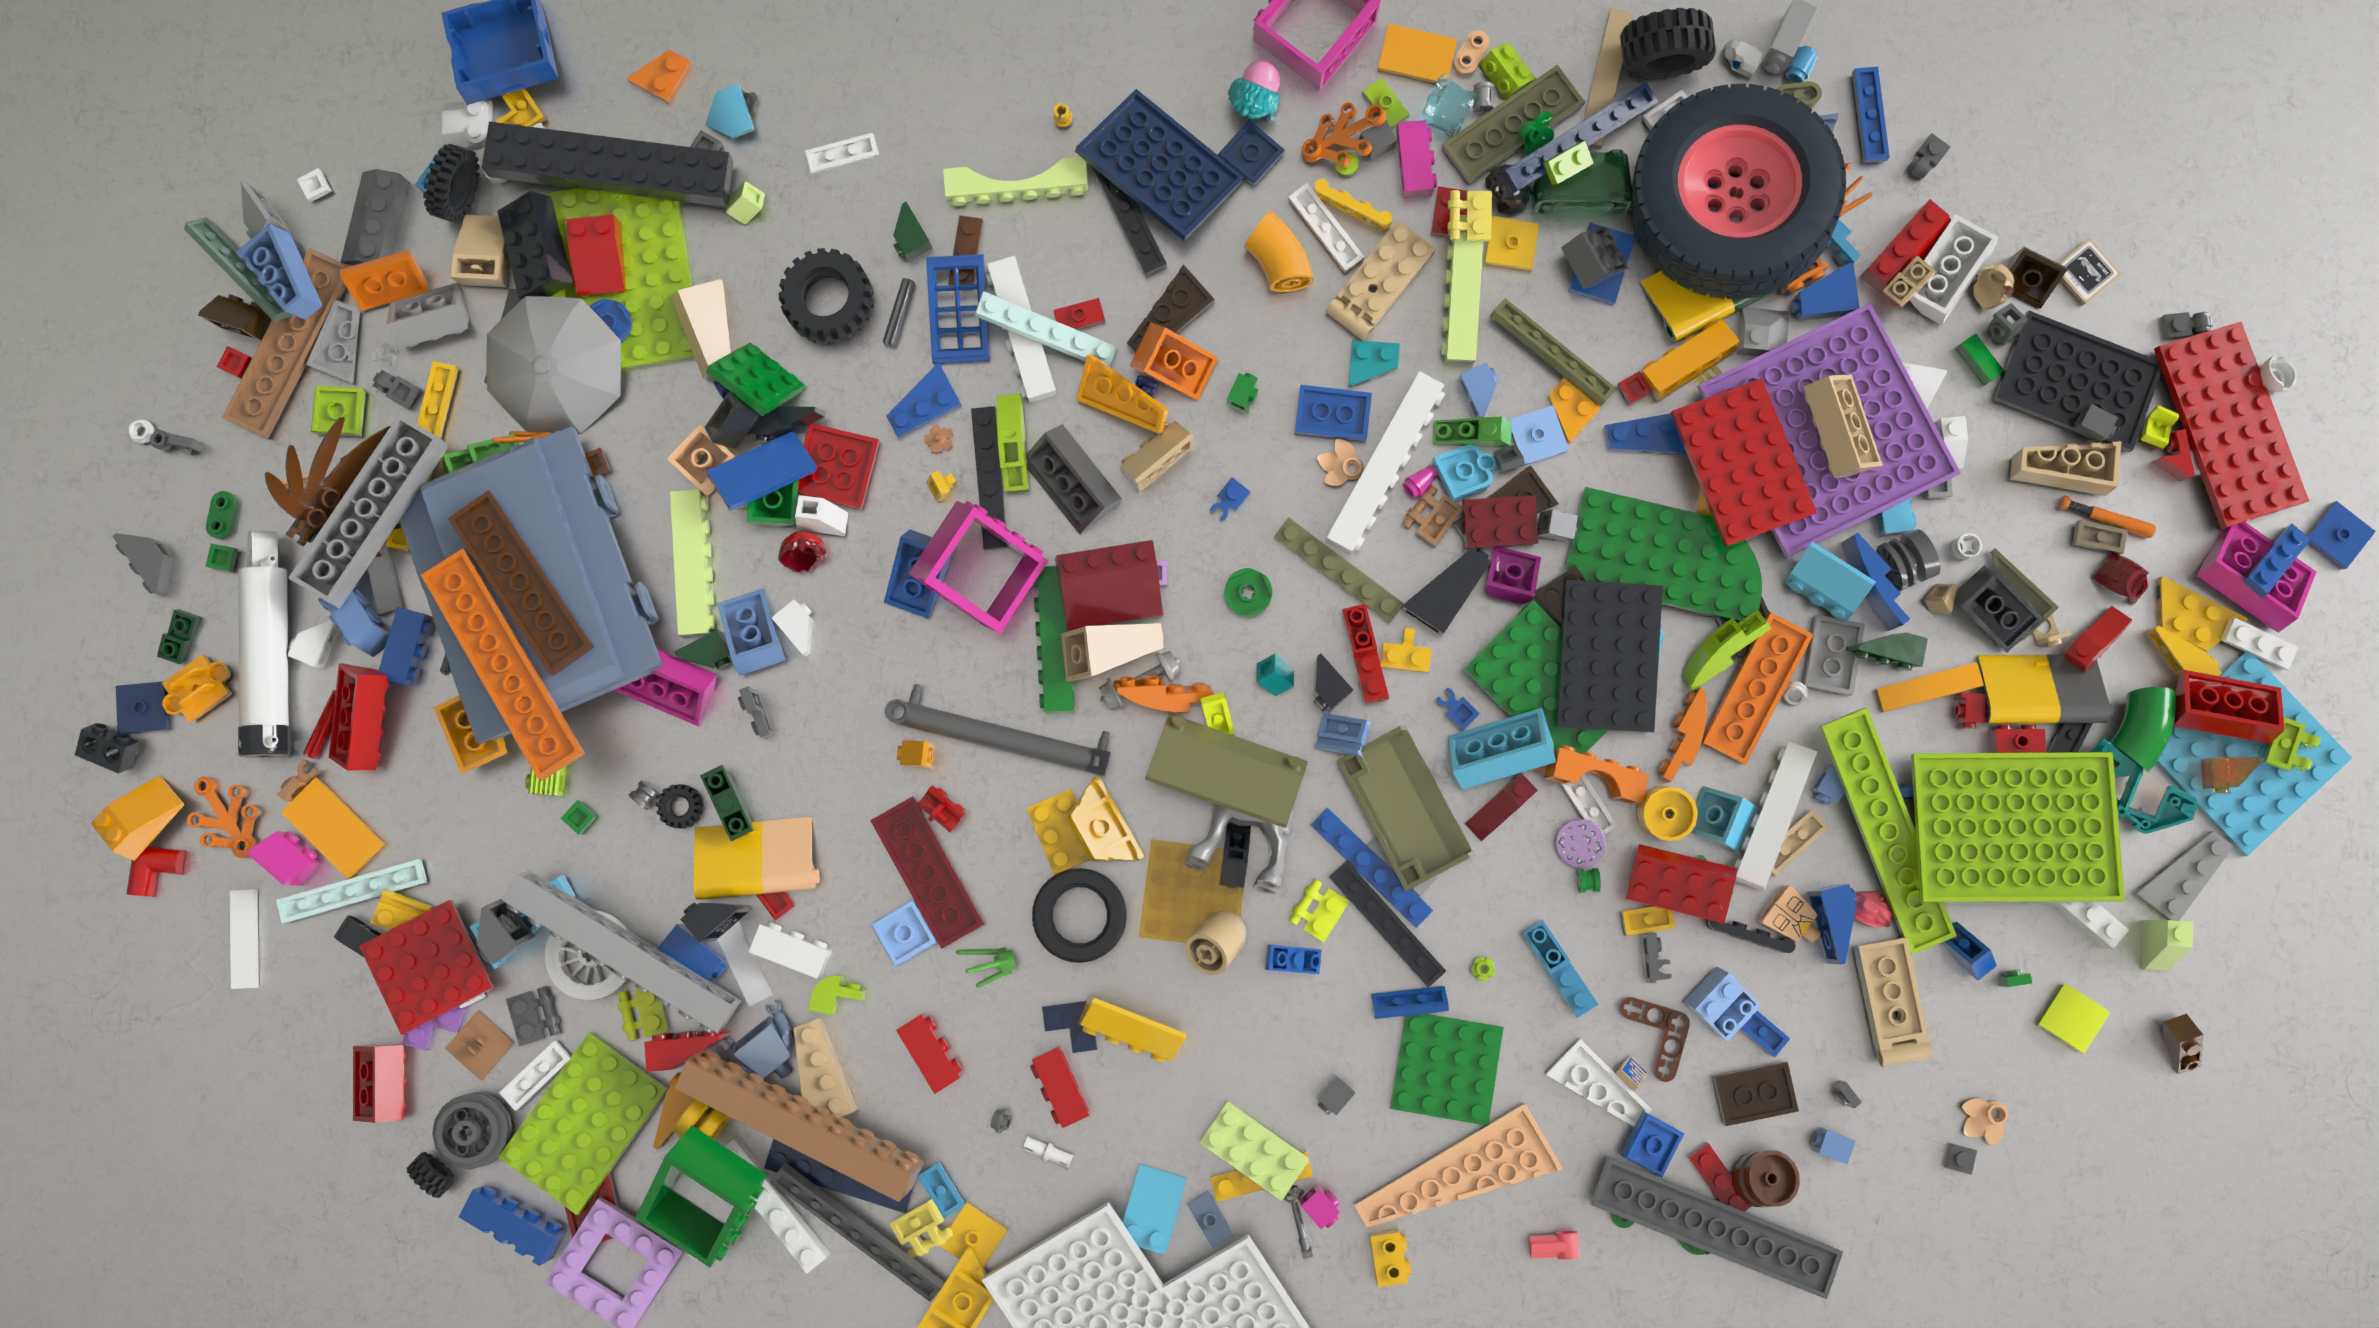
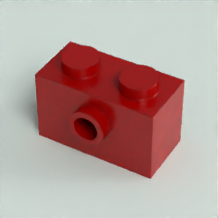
M1996 725L1995 730L1988 731L1989 753H2046L2045 729H2036V725H2021V729H2012V725Z

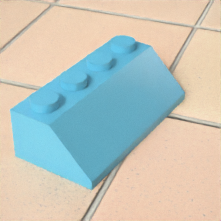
M1542 708L1449 736L1452 772L1462 790L1556 762L1553 741Z

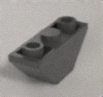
M115 533L112 537L117 542L115 545L117 550L122 555L127 556L131 562L129 566L132 571L142 577L144 588L151 594L167 595L174 560L163 544L148 537Z

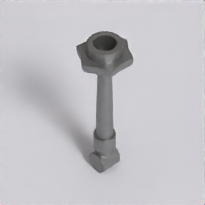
M1293 1185L1283 1200L1292 1205L1299 1235L1298 1240L1300 1247H1302L1303 1259L1313 1257L1311 1247H1309V1238L1306 1236L1297 1203L1304 1194V1189H1298L1297 1185Z

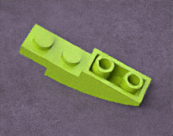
M1021 393L997 395L998 449L1004 492L1029 490Z
M1758 610L1739 623H1736L1731 618L1711 634L1688 662L1682 676L1691 689L1695 690L1732 665L1734 662L1730 656L1742 650L1772 628Z

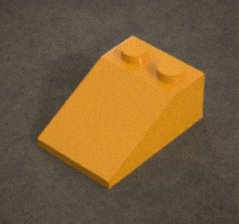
M456 696L433 707L461 774L507 754L503 737L483 744L476 743L460 696Z
M157 776L108 804L91 822V825L112 852L135 861L185 804L161 776Z

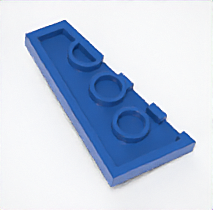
M1671 413L1604 426L1608 450L1687 455Z

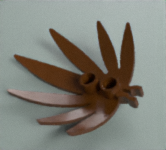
M339 417L317 449L310 468L306 491H304L302 471L295 447L293 445L288 446L285 469L292 496L275 475L270 472H265L264 474L266 485L275 502L286 513L297 519L294 527L285 533L286 536L293 538L296 533L300 532V539L296 543L305 546L309 535L319 533L342 499L341 496L349 489L391 426L376 432L352 449L335 466L321 485L332 461L345 421L344 417ZM397 523L394 529H399L401 527L400 524ZM378 552L375 557H381L382 555Z

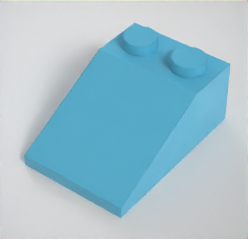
M1139 1164L1122 1222L1138 1247L1166 1255L1187 1177Z

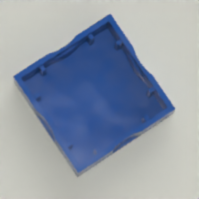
M490 0L441 13L446 39L452 53L451 64L456 89L467 105L559 79L544 9L540 0Z

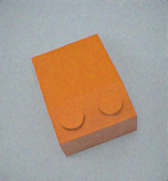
M1150 322L1130 367L1198 400L1218 357L1171 330Z

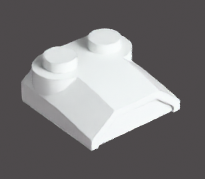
M483 100L469 105L466 102L445 103L442 110V137L444 145L453 144L469 150L484 148L489 121L494 122V103L491 100Z

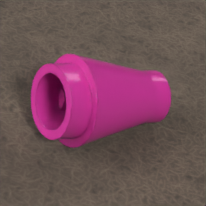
M1428 465L1426 468L1406 477L1402 487L1406 494L1413 499L1417 496H1422L1424 491L1438 476V473L1433 466Z

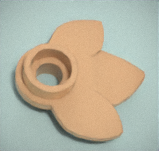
M1336 439L1334 452L1324 453L1317 457L1320 467L1328 472L1324 482L1330 486H1341L1347 480H1357L1364 471L1363 462L1356 457L1355 448L1343 439ZM1354 465L1356 471L1351 473L1347 470V467Z
M1973 1098L1962 1104L1961 1108L1969 1115L1963 1125L1964 1135L1969 1137L1984 1136L1990 1146L1995 1145L2002 1139L2004 1135L2003 1124L2008 1119V1110L2003 1103L1998 1101L1986 1102L1981 1098ZM1993 1109H1996L1998 1111V1116L1996 1118H1993L1991 1116V1112Z

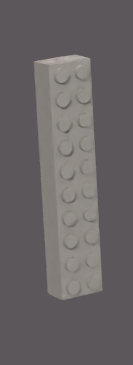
M531 870L517 874L502 898L507 903L506 907L517 914L520 912L524 913L529 917L528 921L538 927L543 925L550 930L549 934L559 940L564 938L571 942V947L574 950L583 954L587 952L592 955V960L603 967L608 965L615 970L614 974L621 979H631L636 983V988L645 993L652 992L658 996L657 1000L665 1006L673 1005L679 1009L678 1013L689 1020L694 1018L699 1021V1026L707 1032L713 1033L715 1031L718 1033L723 1029L741 1002L738 998L699 976L675 959Z

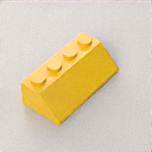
M1088 996L1078 1024L1083 1026V1032L1096 1036L1097 1032L1106 1035V1041L1119 1045L1120 1041L1128 1043L1129 1050L1142 1054L1143 1050L1152 1053L1150 1058L1162 1063L1166 1059L1173 1061L1187 1035L1091 996Z

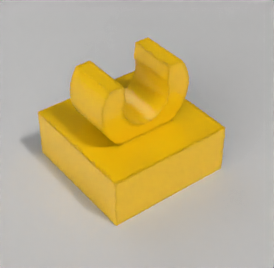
M938 470L930 474L926 483L938 503L946 499L950 492L949 489L954 487L953 484L956 483L953 474L942 477Z

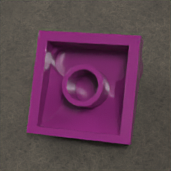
M1494 546L1491 557L1492 562L1490 563L1485 583L1486 593L1493 598L1517 604H1526L1533 600L1541 557Z

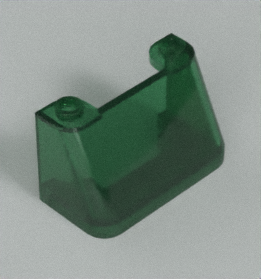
M1620 149L1610 150L1609 152H1590L1594 164L1558 184L1552 185L1547 173L1531 183L1532 215H1543L1544 209L1552 208V211H1557L1558 208H1605V212H1609L1613 208L1614 215H1627L1633 204L1628 155Z

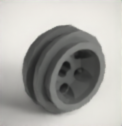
M474 1092L455 1097L442 1106L434 1120L432 1136L435 1149L444 1161L456 1168L471 1170L489 1165L498 1159V1156L509 1143L512 1123L509 1112L504 1105L489 1094ZM478 1110L484 1114L482 1119L476 1116ZM462 1111H464L466 1114L464 1120H460L458 1118V1115ZM488 1125L491 1126V1135L486 1132ZM470 1128L472 1135L467 1136L465 1129ZM479 1142L485 1145V1149L482 1152L477 1149ZM460 1145L466 1146V1151Z

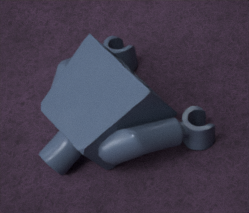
M775 1000L777 1003L775 1011H771L768 1004L765 1007L766 1011L774 1016L773 1019L770 1016L767 1017L736 1043L732 1039L725 1038L724 1041L727 1042L728 1048L725 1050L722 1045H718L717 1050L720 1053H727V1058L730 1062L740 1065L742 1067L741 1070L749 1074H759L764 1078L774 1071L783 1079L792 1071L786 1060L791 1056L790 1048L793 1045L791 1027L785 1015L781 1013L782 1004Z

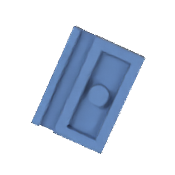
M1324 713L1317 734L1318 740L1314 746L1320 750L1362 756V746L1365 745L1371 723L1364 719Z

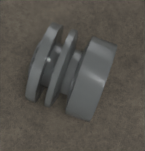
M1920 529L1902 535L1900 541L1893 539L1888 543L1877 546L1876 552L1891 568L1884 576L1899 592L1907 589V587L1916 585L1917 580L1923 582L1940 574L1941 568L1937 551L1929 537Z

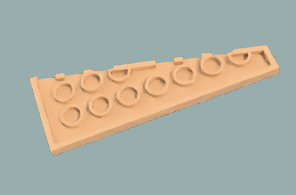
M1523 1103L1353 1205L1368 1228L1405 1215L1415 1214L1432 1207L1442 1206L1449 1202L1462 1200L1506 1185H1513L1523 1180L1559 1171L1563 1167L1527 1106Z

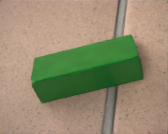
M1976 333L1956 347L1984 385L2004 372V369Z

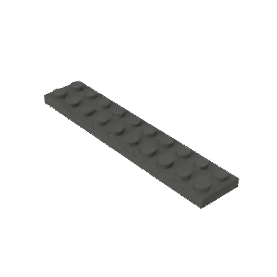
M1609 1157L1606 1159L1590 1204L1824 1299L1828 1298L1843 1251Z

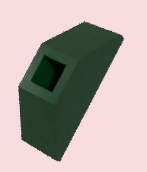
M720 765L701 774L700 777L730 841L732 842L753 832L754 829L746 803L739 788L725 767Z

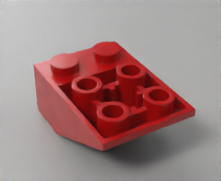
M721 1029L718 1033L715 1031L713 1033L702 1031V1035H698V1031L677 1033V1037H673V1033L653 1035L652 1040L644 1042L646 1072L673 1070L683 1067L686 1061L703 1051H708L725 1038H728L730 1032L722 1033Z

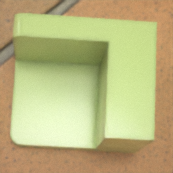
M744 181L729 197L726 213L741 223L747 224L762 209L765 194Z

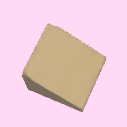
M1935 584L1924 599L1931 613L1950 614L1953 609L1957 585Z

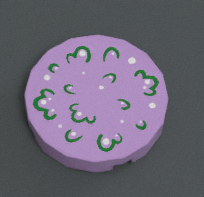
M1574 819L1561 828L1557 834L1556 846L1563 861L1573 867L1585 868L1594 865L1601 859L1605 853L1606 839L1602 829L1593 821Z

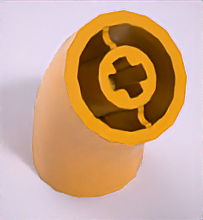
M1270 210L1254 229L1244 248L1260 264L1267 278L1270 290L1274 292H1291L1303 289L1314 282L1307 255L1292 230Z

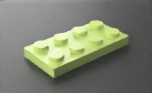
M1229 1102L1226 1103L1200 1141L1202 1146L1281 1202L1310 1160Z

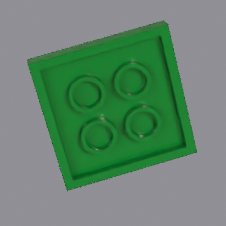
M750 342L710 364L706 370L708 375L761 416L797 396L805 387V384L798 380L795 375L790 374L777 361L768 357L760 348Z

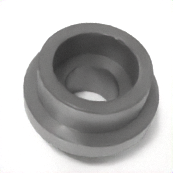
M997 1109L994 1112L990 1126L992 1129H995L996 1133L1001 1134L1004 1130H1008L1012 1117L1009 1116V1110Z

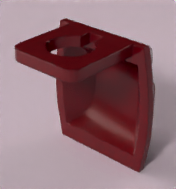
M2111 553L2092 576V579L2114 593L2129 597L2130 603L2135 604L2148 588L2147 575L2149 572L2136 562L2124 556Z

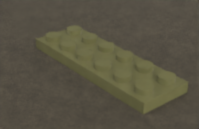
M1557 64L1445 141L1441 147L1468 184H1470L1525 146L1518 137L1519 128L1524 122L1534 121L1539 113L1548 111L1553 113L1549 124L1551 128L1582 107L1585 101Z

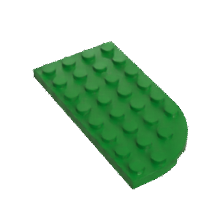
M1584 488L1576 523L1578 529L1571 542L1565 570L1576 564L1587 581L1663 585V605L1726 620L1733 618L1738 623L1755 611H1759L1762 596L1761 571L1756 556L1746 540L1724 547L1713 517L1598 489Z

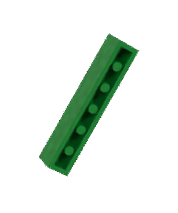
M1045 566L1033 583V587L1038 588V598H1034L1035 612H1039L1040 619L1039 622H1035L1036 636L1041 637V646H1037V660H1042V670H1038L1039 684H1043L1044 694H1039L1040 708H1044L1046 714L1075 712L1074 681L1066 682L1061 634L1068 631L1056 566Z

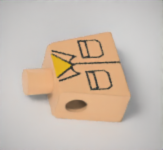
M1784 885L1756 921L1759 925L1783 938L1792 939L1794 942H1797L1803 936L1811 943H1814L1821 934V931L1811 924L1817 917V913L1791 885Z

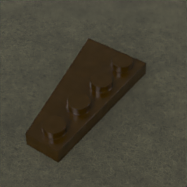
M1531 465L1487 497L1536 495L1537 513L1559 504ZM1462 516L1453 524L1464 538Z

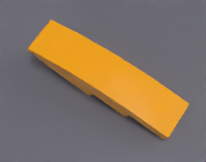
M1975 662L1877 688L1883 712L1981 687L1984 684L1978 664Z

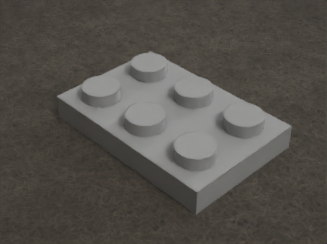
M1821 615L1814 616L1812 634L1814 635L1809 645L1803 681L1807 688L1848 696L1854 694L1859 658L1854 657L1855 653L1845 650L1848 646L1862 643L1865 624L1853 621L1845 622L1842 619Z

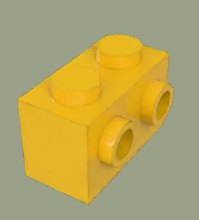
M1399 1229L1369 1233L1378 1288L1408 1283L1407 1276L1411 1275L1409 1260H1404L1403 1251L1407 1250L1405 1235H1401Z

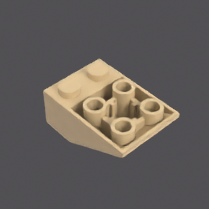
M465 215L452 254L450 277L459 285L507 288L509 258L499 217Z

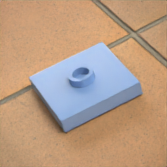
M1553 405L1508 419L1512 422L1511 435L1514 444L1517 445L1522 453L1525 465L1568 452L1569 448Z
M914 899L870 924L894 967L937 943Z

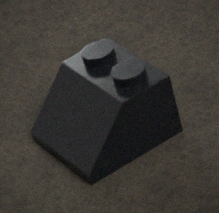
M1320 653L1315 660L1313 696L1315 699L1313 702L1322 712L1326 710L1330 713L1351 695L1353 688Z

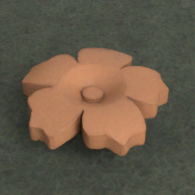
M938 424L932 425V429L929 430L931 435H925L924 442L927 443V446H932L931 452L935 454L941 453L943 448L949 451L952 448V440L949 439L953 435L951 429L944 427L941 430Z

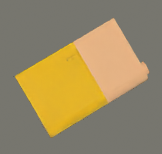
M812 817L752 822L754 831L732 842L723 825L695 827L693 869L695 899L703 900L815 889L816 884L820 882L819 870L814 869L812 863Z

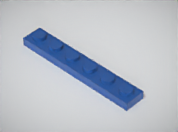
M1328 807L1310 825L1415 928L1431 914L1433 910L1412 889L1405 891L1398 876Z

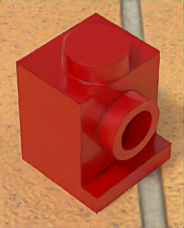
M1961 692L1953 695V699L1958 700V703L1955 705L1954 714L1957 718V724H1961L1962 729H1976V725L1985 724L1986 694Z

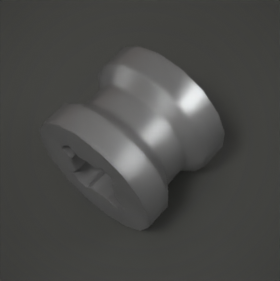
M641 780L638 783V788L635 791H631L629 797L639 806L648 810L651 807V802L654 799H658L659 793L648 783Z

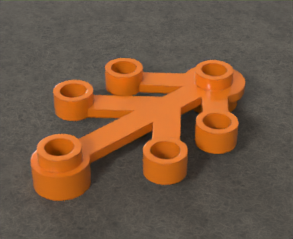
M1347 102L1342 105L1341 114L1337 122L1331 114H1324L1320 118V125L1314 138L1306 140L1302 145L1303 158L1308 162H1316L1320 158L1335 161L1340 167L1348 166L1351 161L1348 153L1344 150L1339 152L1329 150L1328 148L1333 145L1354 149L1361 156H1367L1372 151V146L1368 140H1357L1349 137L1370 125H1382L1386 119V112L1382 106L1373 104L1367 108L1364 118L1346 127L1348 120L1355 117L1357 113L1352 103ZM1333 129L1331 136L1324 139L1326 132ZM1364 145H1367L1365 149L1361 150Z
M206 776L198 778L194 784L195 792L205 796L219 819L205 817L201 813H191L187 817L188 825L191 827L205 826L227 830L232 838H220L214 833H204L200 837L201 845L204 847L218 846L230 848L236 857H250L247 852L257 845L256 840L252 837L255 818L259 815V809L257 806L250 804L242 807L241 815L245 819L242 831H240L237 821L242 798L246 795L245 787L237 784L229 787L228 795L231 801L227 811L215 793L218 788L216 780ZM203 782L206 783L205 790L201 789V784ZM236 788L240 789V794L238 796H235L234 790ZM249 808L253 809V814L251 816H248L247 810ZM195 816L199 817V822L197 824H194L193 822ZM208 836L212 837V842L210 844H207L206 842ZM241 842H245L246 844L244 850L240 849Z

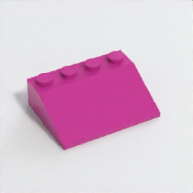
M2246 522L2227 527L2204 559L2197 576L2279 633L2299 618L2317 572L2296 558L2271 591L2261 598L2243 580L2274 542Z

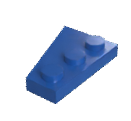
M938 362L886 417L897 438H900L962 405Z

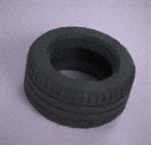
M1085 868L1068 869L1048 879L1040 888L1032 907L1034 931L1043 947L1057 958L1075 963L1093 961L1110 952L1122 937L1127 919L1125 901L1118 887L1105 875ZM1076 887L1088 888L1096 892L1104 901L1107 910V920L1102 933L1094 940L1086 943H1073L1064 939L1056 930L1053 922V908L1057 899L1064 892Z

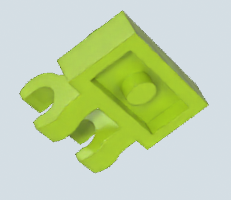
M2284 717L2285 731L2268 745L2262 763L2284 771H2290L2291 767L2300 771L2310 770L2313 761L2296 755L2299 745L2311 749L2313 746L2318 747L2321 738L2304 732L2305 724Z

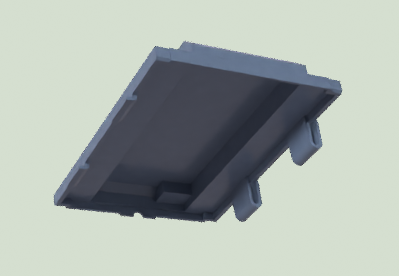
M572 426L540 439L533 437L524 441L522 445L510 447L508 451H500L423 484L422 489L419 490L400 519L414 566L449 662L455 685L464 705L476 743L483 744L490 740L495 741L511 734V731L421 577V574L462 548L470 555L560 712L648 676L652 671L663 667L648 626L659 620L648 589L642 583H635L636 591L630 587L633 583L609 520L610 517L619 514L610 486L600 474L595 476L597 485L590 479L593 477L577 431ZM488 490L493 493L594 645L593 649L555 676L548 673L448 520L449 517Z

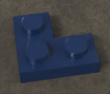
M1086 1001L1042 1006L1045 1031L1070 1029L1072 1053L1097 1050L1096 1036L1083 1032V1026L1078 1024Z

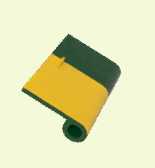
M1662 271L1640 281L1641 287L1663 317L1664 329L1673 343L1703 329L1711 322L1715 323L1777 292L1774 291L1766 295L1761 294L1759 297L1747 299L1744 296L1742 299H1727L1726 296L1724 299L1709 297L1710 294L1704 296L1692 292V288L1688 290L1676 284V280L1673 282Z

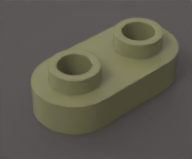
M1812 81L1783 84L1777 88V90L1781 91L1780 95H1783L1785 92L1797 98V103L1801 100L1809 107L1816 105L1822 96L1820 86ZM1808 93L1811 99L1805 98L1804 94Z

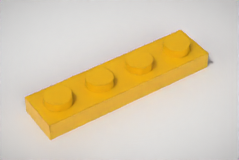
M1306 1151L1301 1152L1303 1155L1308 1157ZM1309 1162L1296 1181L1313 1177ZM1238 1170L1210 1176L1217 1202L1264 1190Z

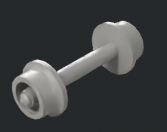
M1171 651L1163 654L1158 652L1156 656L1160 665L1138 675L1135 679H1144L1145 676L1149 675L1160 676L1165 673L1169 681L1173 682V678L1181 673L1178 666L1180 659L1174 658ZM1108 678L1107 682L1099 687L1103 695L1100 701L1106 702L1110 710L1118 706L1123 708L1124 705L1119 697L1121 695L1117 693L1110 678Z

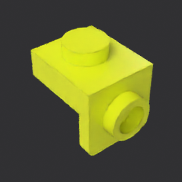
M2156 406L2144 420L2141 440L2164 449L2169 443L2171 427L2179 419V414L2164 407Z

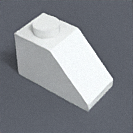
M1965 416L1940 418L1934 423L1958 469H1963L1968 444Z
M793 599L776 613L772 619L801 654L807 657L811 651L814 620L809 614L812 611L803 601L799 604V602Z
M329 620L302 631L290 642L287 656L313 667L324 669L341 629L337 628Z

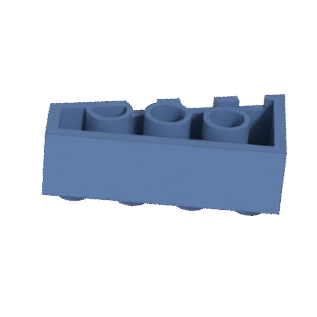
M268 224L236 251V254L245 260L246 266L259 277L260 283L269 289L271 296L285 312L306 320L323 306L291 233Z
M357 584L340 609L322 598H318L323 608L331 613V616H329L331 622L341 629L342 634L340 636L348 646L354 645L372 657L385 649L389 633L381 627L385 623L380 616L376 615L368 607L370 602L359 590H354L358 587Z

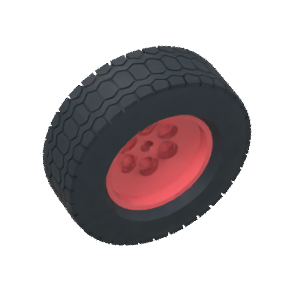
M1728 84L1715 86L1712 91L1711 88L1696 92L1695 96L1692 94L1681 100L1680 103L1670 108L1651 129L1641 147L1636 162L1630 194L1631 217L1635 234L1645 254L1658 270H1663L1662 273L1673 282L1676 280V284L1688 290L1692 288V292L1704 296L1710 294L1709 297L1724 299L1725 296L1727 299H1742L1743 296L1745 299L1759 297L1761 294L1766 295L1777 291L1778 288L1781 289L1798 279L1823 253L1843 209L1846 193V167L1843 154H1841V148L1837 139H1834V134L1827 124L1824 125L1825 121L1815 111L1811 113L1812 108L1801 100L1797 103V98L1785 92L1783 95H1780V90L1770 87L1764 90V86L1749 84V87H1746V84H1731L1730 88ZM1730 173H1736V174H1738L1740 177H1738V178H1733V177H1731L1729 174H1730ZM1751 184H1758L1761 188L1755 189ZM1708 185H1717L1718 189H1711ZM1711 206L1717 207L1719 211L1713 212L1708 208ZM1758 206L1761 208V211H1754L1751 207ZM1730 218H1738L1741 222L1734 223Z

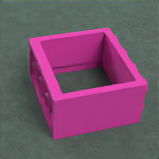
M1269 0V5L1265 10L1260 9L1258 15L1253 20V40L1320 91L1378 20L1380 0H1340L1358 13V15L1318 64L1272 30L1295 0Z
M956 501L908 574L981 625L1000 634L1048 560L1041 556L1043 554L1041 549L1033 544L1029 545L1024 541L1025 538L1015 531L1011 532L1006 529V524L995 517L988 516V512L979 505H974L969 501L965 504ZM973 520L1023 555L987 612L935 578Z

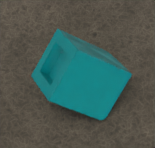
M1273 654L1257 663L1256 682L1277 696L1294 687V668L1277 654Z

